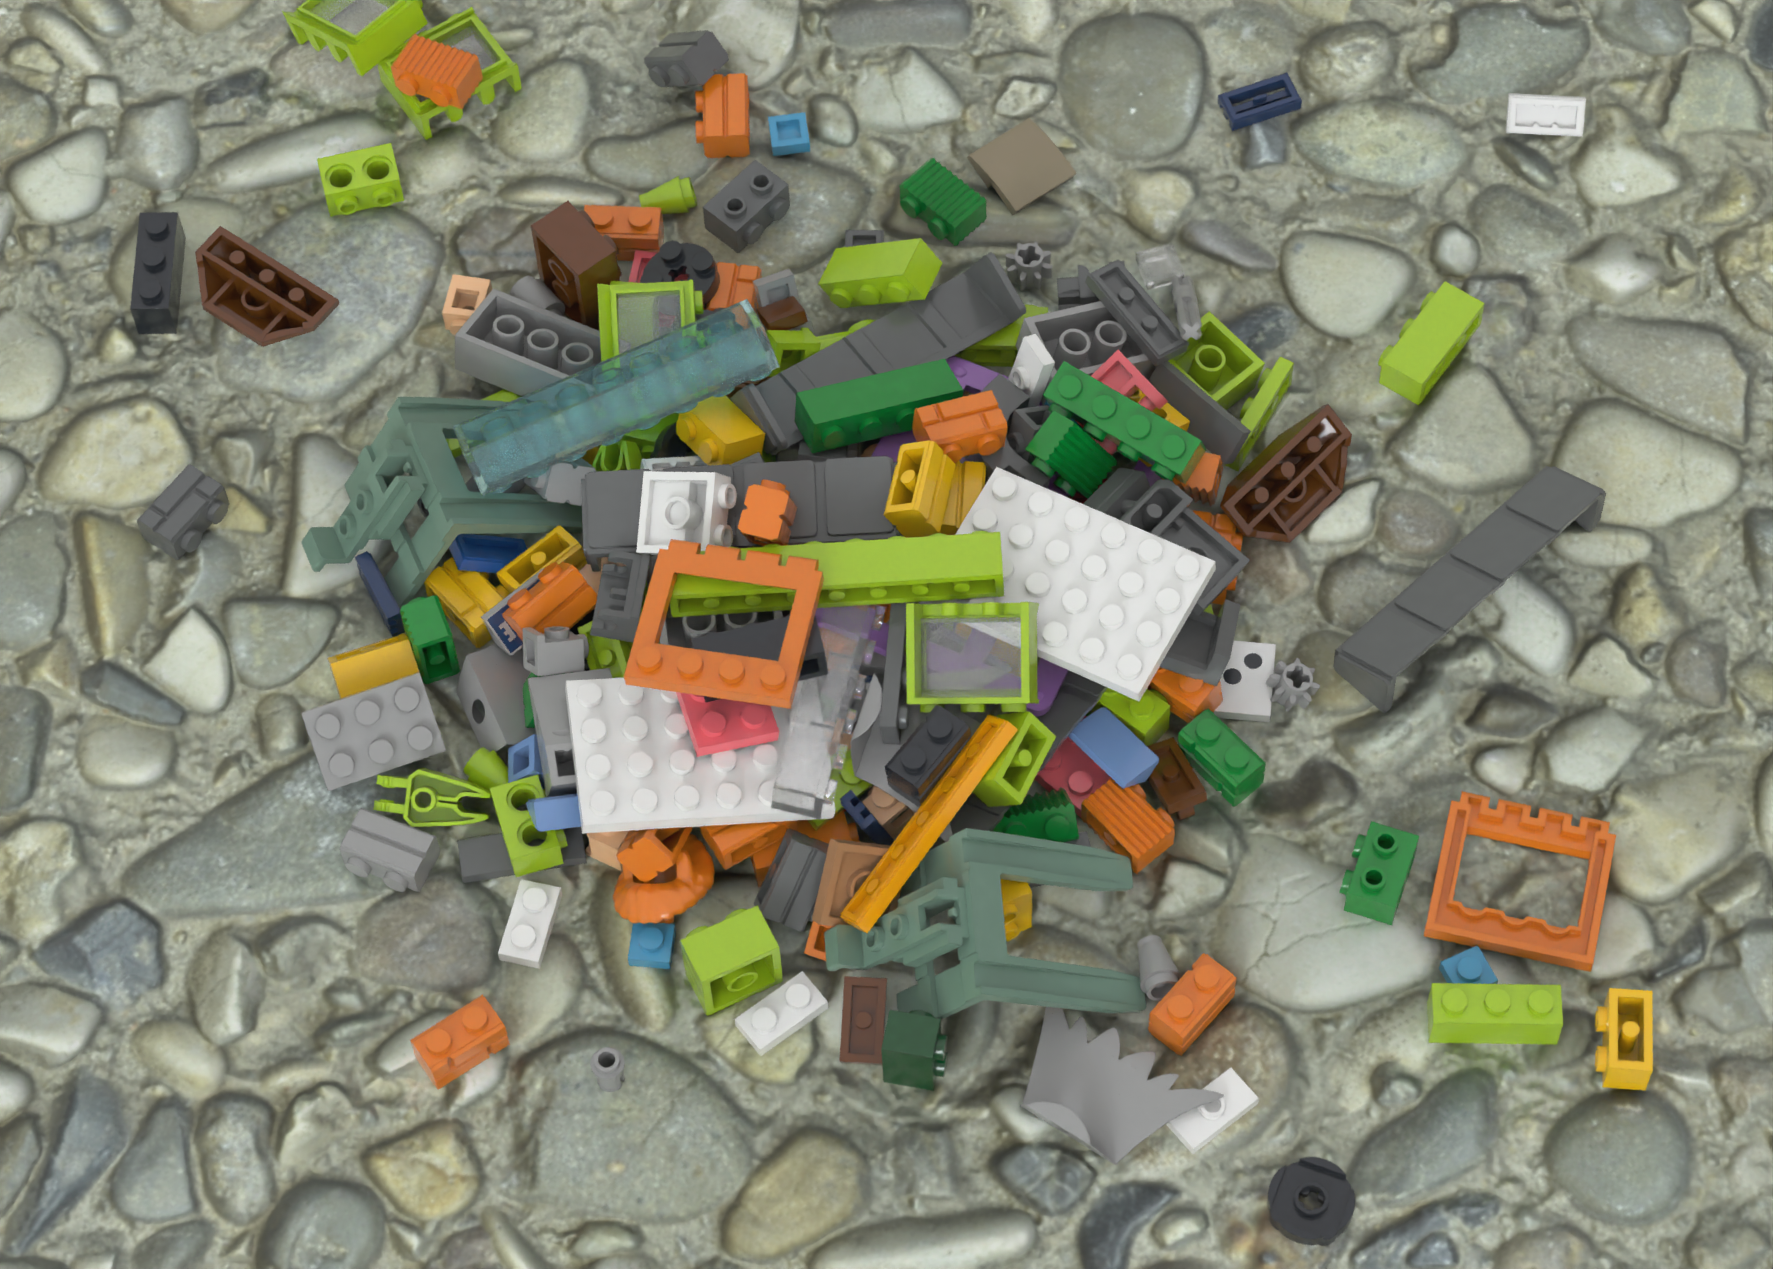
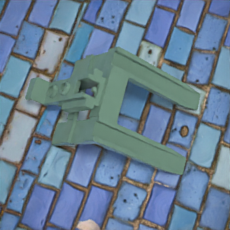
M398 397L387 413V422L371 446H365L357 457L359 464L344 484L351 501L333 527H311L301 542L312 570L320 572L325 564L350 563L357 552L364 549L369 540H391L399 558L384 579L401 609L403 605L408 604L413 599L459 534L549 533L558 525H561L568 533H583L582 506L571 505L568 502L547 501L539 494L469 491L446 439H547L545 425L557 410L544 405L522 402L437 397ZM409 473L410 476H403V474ZM421 497L425 509H428L429 515L413 538L410 539L403 521Z
M965 828L950 836L949 841L927 852L902 886L897 909L879 917L868 934L851 925L838 924L824 933L826 964L829 971H836L841 968L867 971L891 960L903 963L904 966L915 968V980L918 984L896 994L897 1009L901 1012L909 1013L911 1010H922L942 1020L984 1000L1101 1013H1133L1146 1009L1145 992L1140 988V977L1111 969L1010 956L1007 953L1000 879L1090 891H1127L1132 889L1133 878L1130 858L1099 848ZM949 909L948 916L954 920L955 925L936 923L930 926L931 917ZM957 948L960 964L935 975L933 959Z

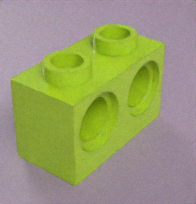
M391 143L317 159L330 217L349 215L356 211L378 206L386 207L393 203L404 201Z
M538 774L490 788L494 808L515 877L564 864L560 848L567 847L568 845L563 829L538 831L533 824L528 810H517L519 806L529 802V799L546 797V791L541 787ZM534 839L545 840L539 846L527 845L530 841Z

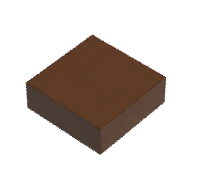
M794 296L757 309L760 321L767 330H790L808 322L804 308Z

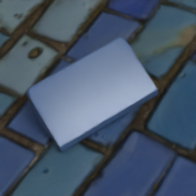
M1106 707L1097 709L1080 721L1068 736L1121 788L1146 782L1159 762L1158 756Z
M577 793L529 799V802H526L530 817L538 831L581 827Z

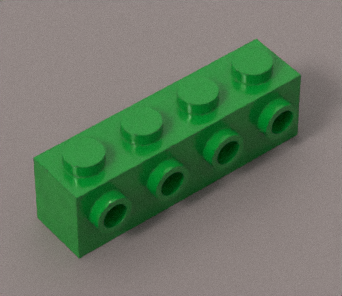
M940 359L797 392L794 422L811 453L821 452L913 430V418L916 408L963 397V388L946 360Z
M1063 361L1043 394L1050 405L1049 412L1052 413L1054 410L1068 419L1072 418L1083 424L1082 430L1100 442L1107 438L1119 445L1116 450L1130 460L1137 462L1139 458L1153 465L1151 468L1152 472L1165 480L1172 481L1175 478L1186 484L1206 452L1202 440Z

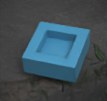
M805 112L768 117L773 156L810 152Z
M633 923L628 953L629 966L671 969L676 935L675 924Z
M1478 945L1440 962L1439 970L1447 983H1498L1496 975Z

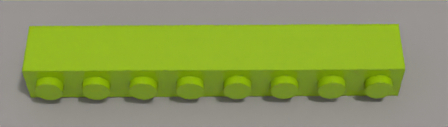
M974 531L970 534L958 535L936 533L926 537L906 538L903 536H892L888 539L880 540L850 539L846 542L833 543L811 541L801 545L781 546L778 544H768L763 547L739 548L741 549V560H745L748 550L781 554V566H786L789 556L819 560L818 571H823L824 582L817 608L1004 596L1000 532ZM678 574L670 601L672 617L791 610L796 590Z

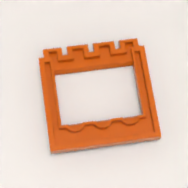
M671 539L668 550L659 549L624 673L626 685L791 709L824 582L823 571H818L819 560L789 556L786 566H781V554L748 550L745 560H741V549L710 544L707 545L705 554L702 555L700 554V543ZM684 574L796 590L779 660L775 661L659 644L677 575Z
M1462 791L1460 802L1451 800L1424 936L1471 947L1478 945L1479 948L1591 972L1616 840L1615 834L1608 833L1610 822L1581 816L1579 826H1572L1573 814L1539 808L1538 817L1534 818L1530 817L1531 805L1498 799L1497 808L1491 809L1488 808L1490 797ZM1467 834L1588 859L1589 865L1577 922L1578 926L1569 925L1566 928L1547 925L1543 919L1529 916L1524 919L1505 916L1504 911L1485 907L1481 911L1464 907L1462 902L1454 901V891Z

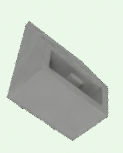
M610 668L528 678L546 797L577 793L565 692L566 681L612 678Z

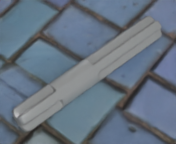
M1188 275L1183 279L1175 276L1172 279V297L1180 336L1186 341L1190 337L1198 340L1202 336L1200 328L1202 323L1193 281Z

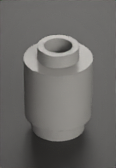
M525 276L512 287L510 291L511 296L564 317L565 305L542 280L535 279L533 276Z

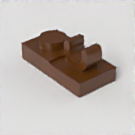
M1174 737L1147 746L1159 758L1158 764L1147 780L1155 790L1167 813L1170 815L1177 812L1179 821L1194 816V806L1207 801L1206 790Z
M844 976L840 1063L882 1065L881 1048L885 1034L887 978Z

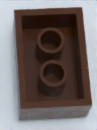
M566 201L531 225L540 280L565 305L564 315L568 319L600 331L597 284L610 285L611 281H620L622 272L617 262L619 251L614 241L608 235L602 236L595 229L592 219L584 210L578 211L569 201Z

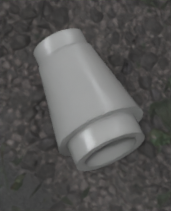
M1150 935L1140 939L1137 943L1140 988L1143 992L1147 993L1149 999L1161 1001L1180 980L1181 974L1162 943V939L1159 936Z

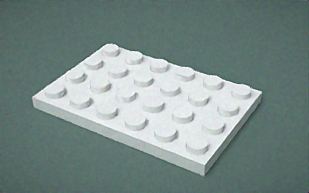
M996 467L955 535L970 534L974 531L1000 532L1004 596L922 601L919 604L1039 603L1037 612L1038 657L1136 701H1140L1215 572L1216 563L1214 560ZM1021 622L964 623L1021 649Z
M624 678L566 681L565 692L582 834L834 818L835 803L815 678L798 681L791 709L771 706L779 729L777 741L699 757L696 755L676 692L626 685Z

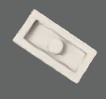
M520 880L498 951L499 960L540 969L563 895L561 887Z
M802 971L735 1018V1026L757 1053L762 1056L828 1009V1001Z

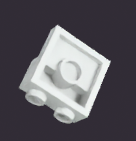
M644 471L636 553L658 555L659 549L668 550L671 539L700 543L701 551H705L708 544L731 547L733 532L731 527L727 525L728 509L734 507L737 499L736 489L731 484V478L716 472Z

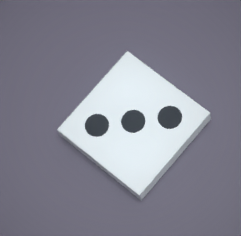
M1233 641L1230 660L1220 679L1223 701L1214 711L1218 718L1270 723V699L1273 687L1265 684L1269 676L1274 674L1276 644Z

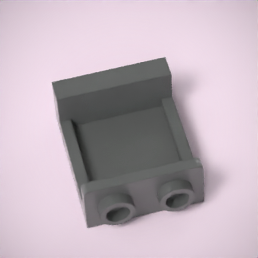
M1225 599L1218 616L1203 612L1198 617L1191 611L1160 667L1193 679L1203 680V682L1217 687L1230 660L1241 604Z

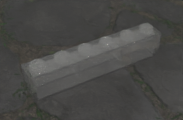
M875 604L824 608L819 631L825 650L829 674L805 679L774 783L771 808L821 819L824 805H833L838 781L832 780L834 769L842 770L848 745L841 743L844 733L850 735L853 733L858 710L851 709L854 698L862 700L867 675H862L861 671L863 664H872L877 641L870 639L873 630L881 631L886 607Z

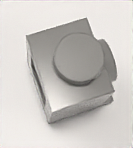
M563 626L547 627L544 629L545 634L531 627L522 628L523 668L537 676L584 671V658H587L589 653L588 640L584 634L575 635L569 631L568 627Z

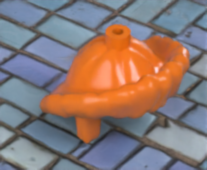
M689 834L674 865L663 872H659L656 877L647 883L640 881L622 864L623 871L618 878L613 894L614 908L623 919L629 920L634 924L673 923L675 915L683 914L688 908L696 905L713 886L714 864L712 857L706 850V846L695 835Z

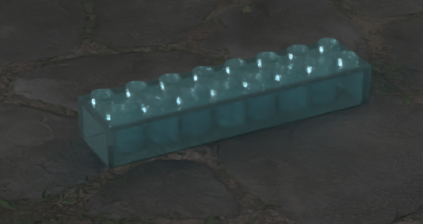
M748 299L459 423L453 426L481 495L484 496L488 493L498 494L509 489L512 483L525 477L535 478L543 475L549 470V467L557 463L578 460L586 454L587 450L601 444L603 446L612 445L620 441L624 434L638 428L641 430L649 429L657 425L663 417L675 412H688L694 409L698 402L709 397L725 396L732 392L735 386L749 380H762L769 376L772 370L780 366L763 324Z

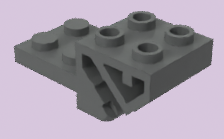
M1119 467L1083 504L1214 560L1216 570L1192 610L1199 617L1238 576L1250 560L1188 508L1193 499L1171 480L1158 479L1150 487L1144 471Z

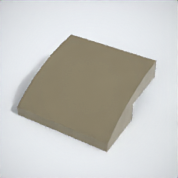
M1030 118L967 157L987 188L994 187L1012 216L1066 183L1077 174L1053 141Z

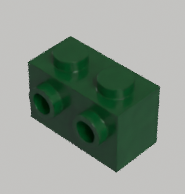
M889 1010L881 1048L883 1082L934 1091L936 1077L945 1076L948 1061V1052H946L948 1035L941 1034V1018H936L922 1010H911L909 1013Z

